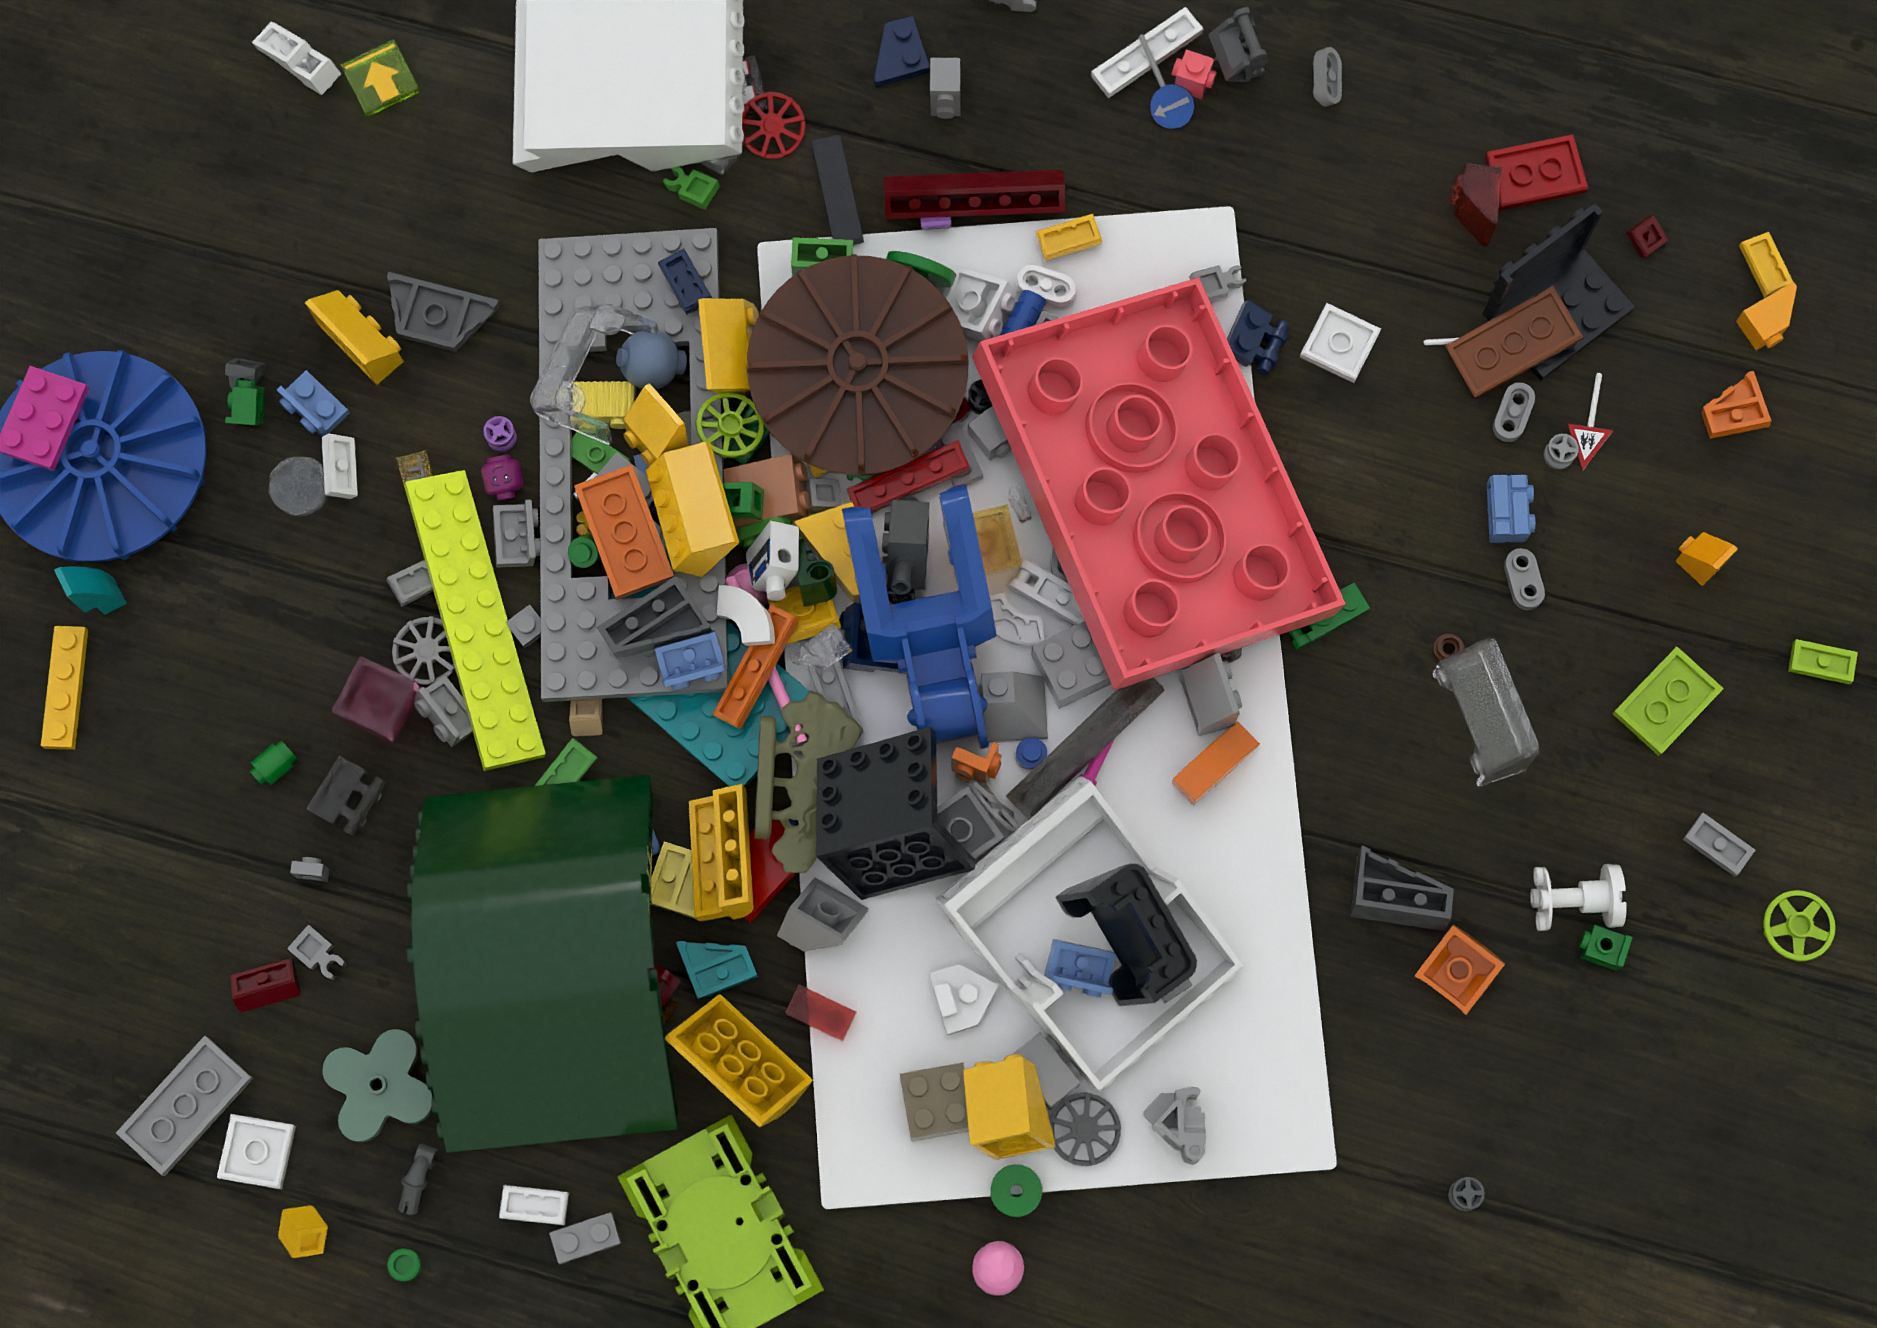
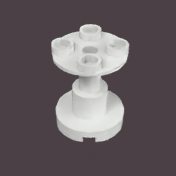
M1603 865L1600 880L1580 881L1578 888L1551 889L1550 877L1545 867L1534 868V883L1537 889H1531L1530 899L1532 908H1538L1536 913V927L1538 931H1548L1550 929L1552 908L1579 907L1581 913L1602 912L1604 923L1608 928L1624 926L1626 902H1622V891H1626L1624 875L1619 865Z

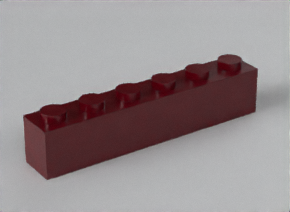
M1063 170L884 177L885 219L1065 212Z

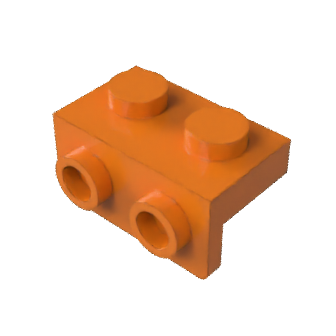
M992 743L986 759L956 746L951 757L952 771L956 773L955 777L967 783L974 779L979 783L985 782L986 784L989 778L995 779L1002 764L999 744Z

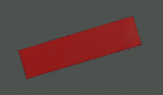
M959 440L920 456L902 467L881 473L846 490L854 507L870 508L871 513L892 505V500H901L905 496L917 494L971 470L962 446Z

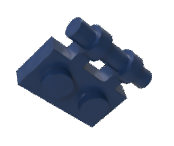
M1247 300L1242 304L1227 341L1237 362L1247 367L1254 359L1260 363L1257 369L1258 373L1268 375L1270 369L1275 367L1278 361L1277 353L1280 346H1283L1288 338L1287 330L1289 324L1286 321L1280 320L1276 328H1273L1269 325L1273 315ZM1262 338L1269 341L1265 350L1259 346Z

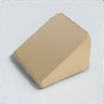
M602 699L571 700L569 722L573 736L602 735Z

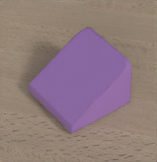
M951 217L920 218L921 230L951 228Z

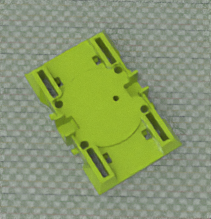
M732 1114L617 1176L637 1216L648 1220L653 1230V1233L648 1235L652 1243L657 1240L660 1243V1246L653 1249V1251L661 1259L667 1271V1278L673 1279L677 1277L680 1285L675 1287L678 1295L685 1292L692 1306L688 1315L695 1328H713L709 1319L706 1318L704 1309L697 1297L702 1293L721 1328H757L824 1291L804 1251L793 1248L787 1236L794 1232L790 1224L784 1228L781 1226L779 1220L786 1216L772 1189L769 1186L762 1189L760 1186L761 1183L766 1181L763 1173L755 1176L750 1166L752 1152ZM725 1135L744 1169L737 1174L718 1140ZM722 1159L724 1164L716 1168L714 1162ZM745 1177H751L749 1185L745 1186L742 1184V1180ZM645 1180L662 1213L657 1218L652 1208L646 1202V1197L639 1185V1182ZM667 1189L669 1194L661 1198L658 1191L661 1192ZM738 1219H743V1224L737 1225ZM667 1222V1229L660 1231L661 1223ZM777 1235L782 1236V1242L779 1245H774V1237ZM783 1248L786 1249L804 1284L797 1289L777 1253ZM780 1271L782 1277L775 1281L772 1274ZM693 1281H697L699 1284L696 1291H691L690 1289ZM725 1301L727 1307L719 1311L717 1305Z

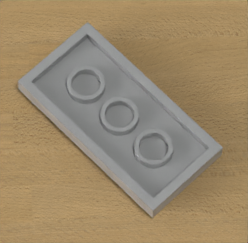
M204 1036L121 1126L116 1134L162 1176H166L254 1078L209 1037Z

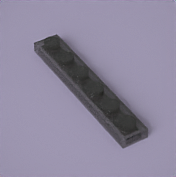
M1150 678L1116 690L1006 795L1007 799L1029 820L1165 691L1163 686L1156 679Z

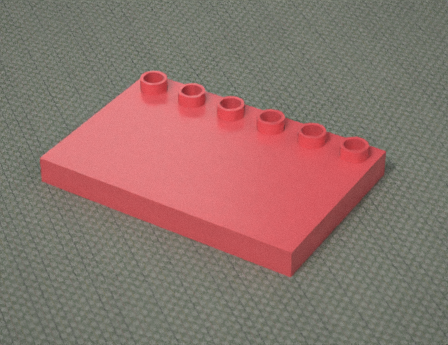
M1199 277L980 341L972 356L1114 691L1198 663L1214 654L1220 653L1221 655L1326 618L1334 617L1346 605Z

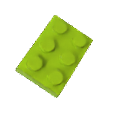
M1676 646L1612 714L1652 751L1660 756L1724 688Z

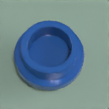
M1026 738L1019 743L1016 749V758L1021 766L1027 769H1036L1045 763L1047 748L1037 738Z

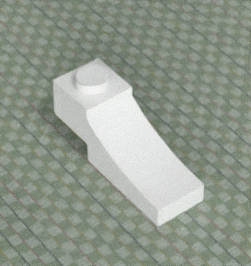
M272 21L252 42L259 51L291 72L305 86L321 95L341 75L329 58L313 50L305 40Z

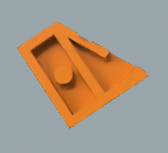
M1754 371L1748 372L1743 380L1735 386L1731 385L1722 392L1719 398L1713 399L1706 404L1701 411L1710 439L1767 428L1772 422Z

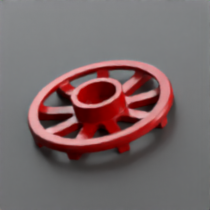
M767 92L755 96L747 102L742 113L743 143L752 153L766 159H778L791 154L800 145L804 137L805 119L802 110L791 97L781 93ZM768 98V113L765 114L755 103ZM773 98L786 102L778 113H774ZM791 105L798 116L783 119V114ZM750 108L761 117L760 121L745 119ZM800 122L799 135L785 129V125ZM744 125L758 126L760 129L747 138L744 132ZM781 134L795 140V143L787 150H785L780 139ZM764 135L762 151H759L750 143ZM771 139L776 140L781 153L767 154Z

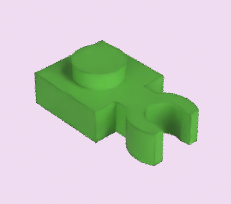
M671 168L673 174L678 178L674 181L665 178L663 182L666 188L672 192L678 191L680 199L705 210L720 188L718 180L696 170H692L690 175L687 176L682 168Z

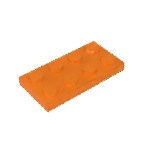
M632 464L574 485L616 600L665 583L674 577Z

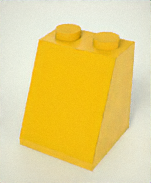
M1014 1054L1004 1057V1061L995 1063L982 1061L975 1063L973 1068L963 1070L971 1146L995 1160L1055 1148V1140L1035 1064L1022 1055Z

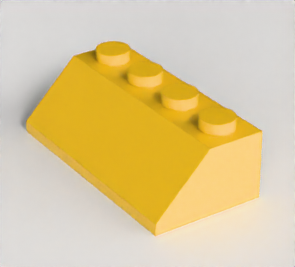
M702 442L665 452L645 470L672 569L703 577L739 543L711 443Z

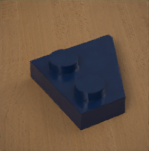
M909 16L885 23L874 78L875 86L880 87L929 73L930 66L914 17Z

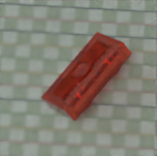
M798 985L785 1011V1015L842 1042L857 1014L856 1011L801 985Z

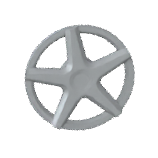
M974 779L969 781L970 788L986 811L1014 833L1020 827L1013 818L1015 813L996 798L985 782L979 783ZM978 791H980L986 798H983ZM1004 815V817L1011 823V825H1009L1001 817Z

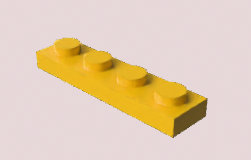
M54 626L41 747L44 749L75 750L88 639V629L86 627Z

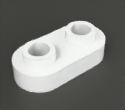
M1033 264L1024 266L1017 275V287L1021 293L1023 290L1033 291L1041 295L1046 300L1045 303L1057 307L1067 306L1074 300L1076 286L1074 281L1067 275ZM1035 280L1037 285L1029 286L1027 281ZM1058 289H1062L1065 291L1066 294L1063 296H1057L1055 294V291Z

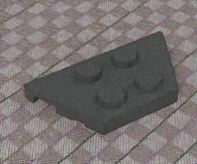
M391 272L387 274L392 309L395 316V328L399 338L457 352L500 306V302L497 299Z

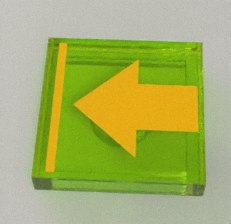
M391 40L341 64L367 117L420 92L395 40Z

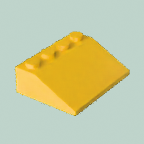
M721 994L712 999L665 1037V1040L759 1127L780 1118L797 1103L813 1081L810 1076Z

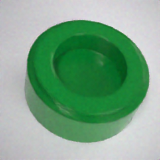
M402 1248L391 1254L387 1267L394 1279L408 1282L419 1275L422 1262L420 1256L415 1251Z

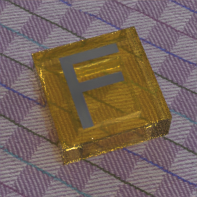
M426 450L396 458L403 487L405 481L433 476Z

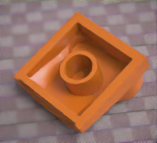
M1453 924L1414 976L1430 985L1466 1015L1505 963L1488 948Z

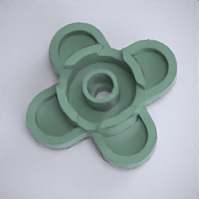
M399 1029L384 1032L378 1037L368 1055L352 1048L343 1047L332 1051L326 1057L322 1068L326 1083L347 1096L339 1113L338 1124L341 1132L348 1139L355 1142H368L374 1139L381 1132L389 1117H394L407 1124H417L426 1120L432 1113V1096H434L432 1090H428L425 1083L410 1075L417 1061L419 1049L416 1040L409 1033ZM381 1079L383 1083L382 1088L374 1091V1082Z

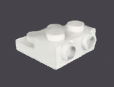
M957 266L954 271L957 274L952 287L945 289L943 295L957 315L964 336L977 341L999 336L1002 332V319L1006 311L1010 312L1015 307L1016 292L1006 280Z

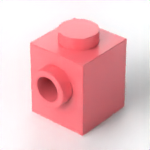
M1186 49L1183 59L1177 58L1172 71V75L1176 76L1175 85L1182 86L1188 90L1192 97L1202 100L1206 87L1211 89L1217 71L1212 70L1214 59Z

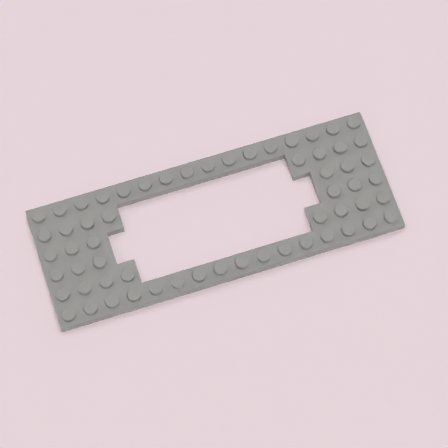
M717 228L538 239L541 699L543 702L724 692L729 684L727 619L717 616L719 585H726V555L703 577L673 572L674 577H678L710 625L712 631H716L725 662V671L720 672L721 677L710 681H703L702 677L690 680L691 685L672 690V686L664 687L655 649L616 659L597 629L599 625L641 598L610 599V581L608 576L573 578V563L568 557V547L573 541L571 353L607 351V328L652 325L653 330L660 331L669 336L676 346H689L691 445L702 443L695 427L696 416L702 404L710 397L716 395V393L707 390L699 309L686 315L657 262L685 249L712 298L720 299ZM722 398L710 405L722 415ZM705 410L701 421L717 422L718 420ZM702 428L706 438H709L718 431L717 428ZM720 436L711 444L723 450V436ZM713 453L721 481L724 483V458Z

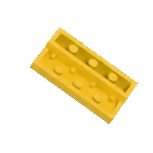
M743 784L713 790V796L689 801L694 915L699 922L730 916L734 920L750 914L754 908L747 790Z

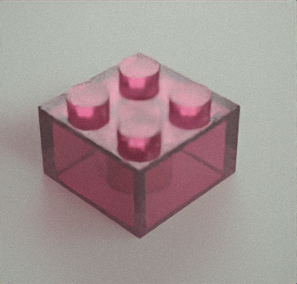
M360 656L332 712L339 720L394 745L416 701L414 698L416 692L421 687L416 681Z

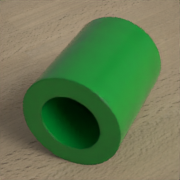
M587 532L574 539L568 547V557L577 567L586 568L601 560L591 532Z

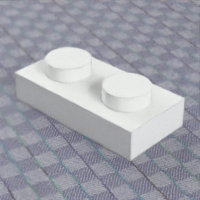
M329 433L322 436L325 495L347 499L358 496L354 438Z

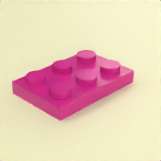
M30 366L0 433V454L54 471L90 388L84 383Z

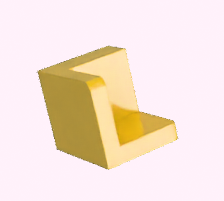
M314 1206L282 1209L278 1237L292 1258L323 1254L328 1226Z

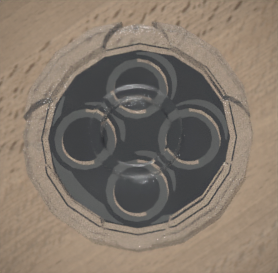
M289 457L274 468L269 478V495L276 507L285 514L296 517L310 515L318 511L325 504L329 496L325 495L323 466L313 458Z

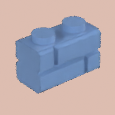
M1526 475L1490 476L1486 483L1489 542H1526L1531 533L1535 532V515L1529 514V503H1533L1534 499L1533 485H1528Z

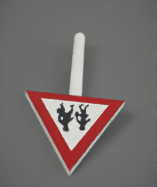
M1601 373L1596 374L1588 425L1582 426L1567 423L1571 436L1579 445L1577 455L1582 470L1585 469L1613 432V430L1593 427L1602 379Z

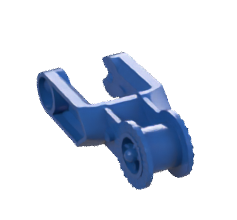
M966 484L954 486L940 493L939 496L950 548L948 556L950 564L954 567L958 591L891 605L889 604L885 579L887 578L885 564L880 559L870 508L862 507L843 508L842 513L873 662L897 663L899 674L907 672L906 676L913 708L907 714L908 722L912 726H916L917 730L931 727L936 732V744L977 736L980 749L988 748V737L983 712L987 709L988 703L978 693L976 677L970 659L977 658L976 646L996 637V629Z

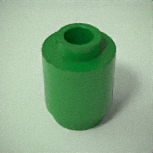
M281 740L276 745L274 743L271 744L250 762L254 766L250 773L261 785L267 781L271 786L294 767L292 764L297 760V757Z

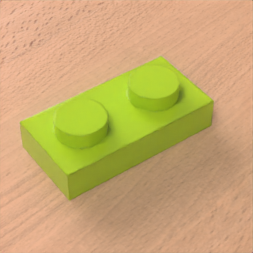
M1796 639L1792 644L1788 672L1850 685L1854 680L1858 652Z

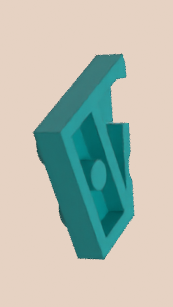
M686 941L676 942L698 1000L758 977L746 946L687 943Z

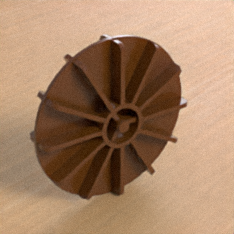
M857 254L824 260L804 270L801 269L778 288L758 316L751 334L747 354V375L751 396L761 420L772 436L785 449L802 461L819 469L844 475L865 476L891 471L914 461L926 453L942 438L956 418L963 402L968 380L969 359L964 332L957 315L944 295L931 282L908 266L884 258L857 256Z

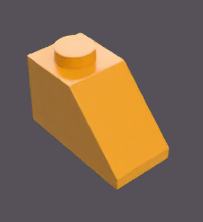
M1794 282L1745 309L1736 320L1756 351L1765 345L1768 349L1772 348L1784 339L1782 335L1790 324L1797 289Z
M1702 532L1696 539L1690 536L1678 548L1682 553L1676 559V562L1703 586L1724 566L1738 548L1729 542Z

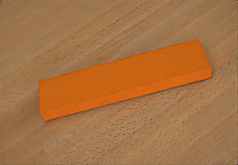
M772 604L768 609V613L774 626L775 644L748 646L712 714L740 730L800 620Z

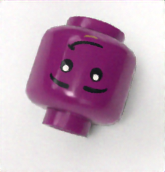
M511 455L486 459L487 464L481 468L486 494L497 495L498 501L515 498V491L522 489L524 486L519 461L511 459Z

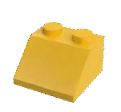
M650 383L644 386L623 419L626 429L623 435L632 449L637 447L641 452L642 460L649 467L663 453L687 447L689 443L684 422Z

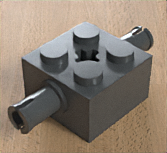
M905 496L901 500H892L891 512H885L884 531H889V533H883L882 552L888 554V556L882 557V563L885 564L887 588H891L894 593L899 595L907 594L911 589L924 590L930 502L918 501L913 496Z

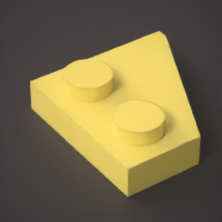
M664 842L651 877L652 903L649 904L696 919L694 915L691 850Z

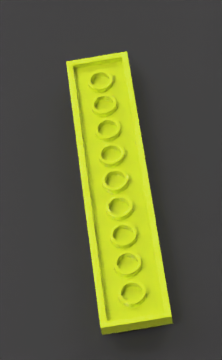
M465 470L405 481V491L483 770L487 771L544 758L546 753L511 630L506 623L508 621Z

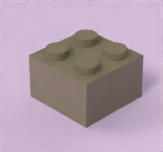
M964 1063L900 1074L911 1142L969 1131L963 1074Z

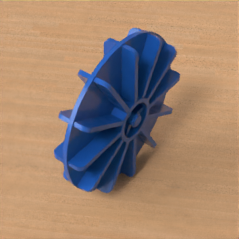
M122 350L117 352L94 351L76 355L68 352L63 354V359L43 367L41 370L84 383L90 389L54 471L0 454V514L5 522L31 546L46 554L73 563L75 561L103 562L119 558L127 560L130 559V555L151 546L170 530L174 533L178 529L175 525L186 514L199 488L204 485L205 479L203 476L207 456L206 431L200 413L184 387L172 375L156 364L141 357L127 354L126 351ZM20 379L15 383L18 388L10 395L0 410V433L23 383Z

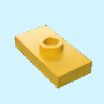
M1093 214L1036 231V238L1045 262L1102 244V238Z
M1769 232L1741 242L1739 247L1764 298L1793 282Z

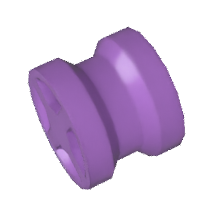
M496 416L486 422L484 436L494 451L507 452L515 446L517 433L510 420L506 417Z

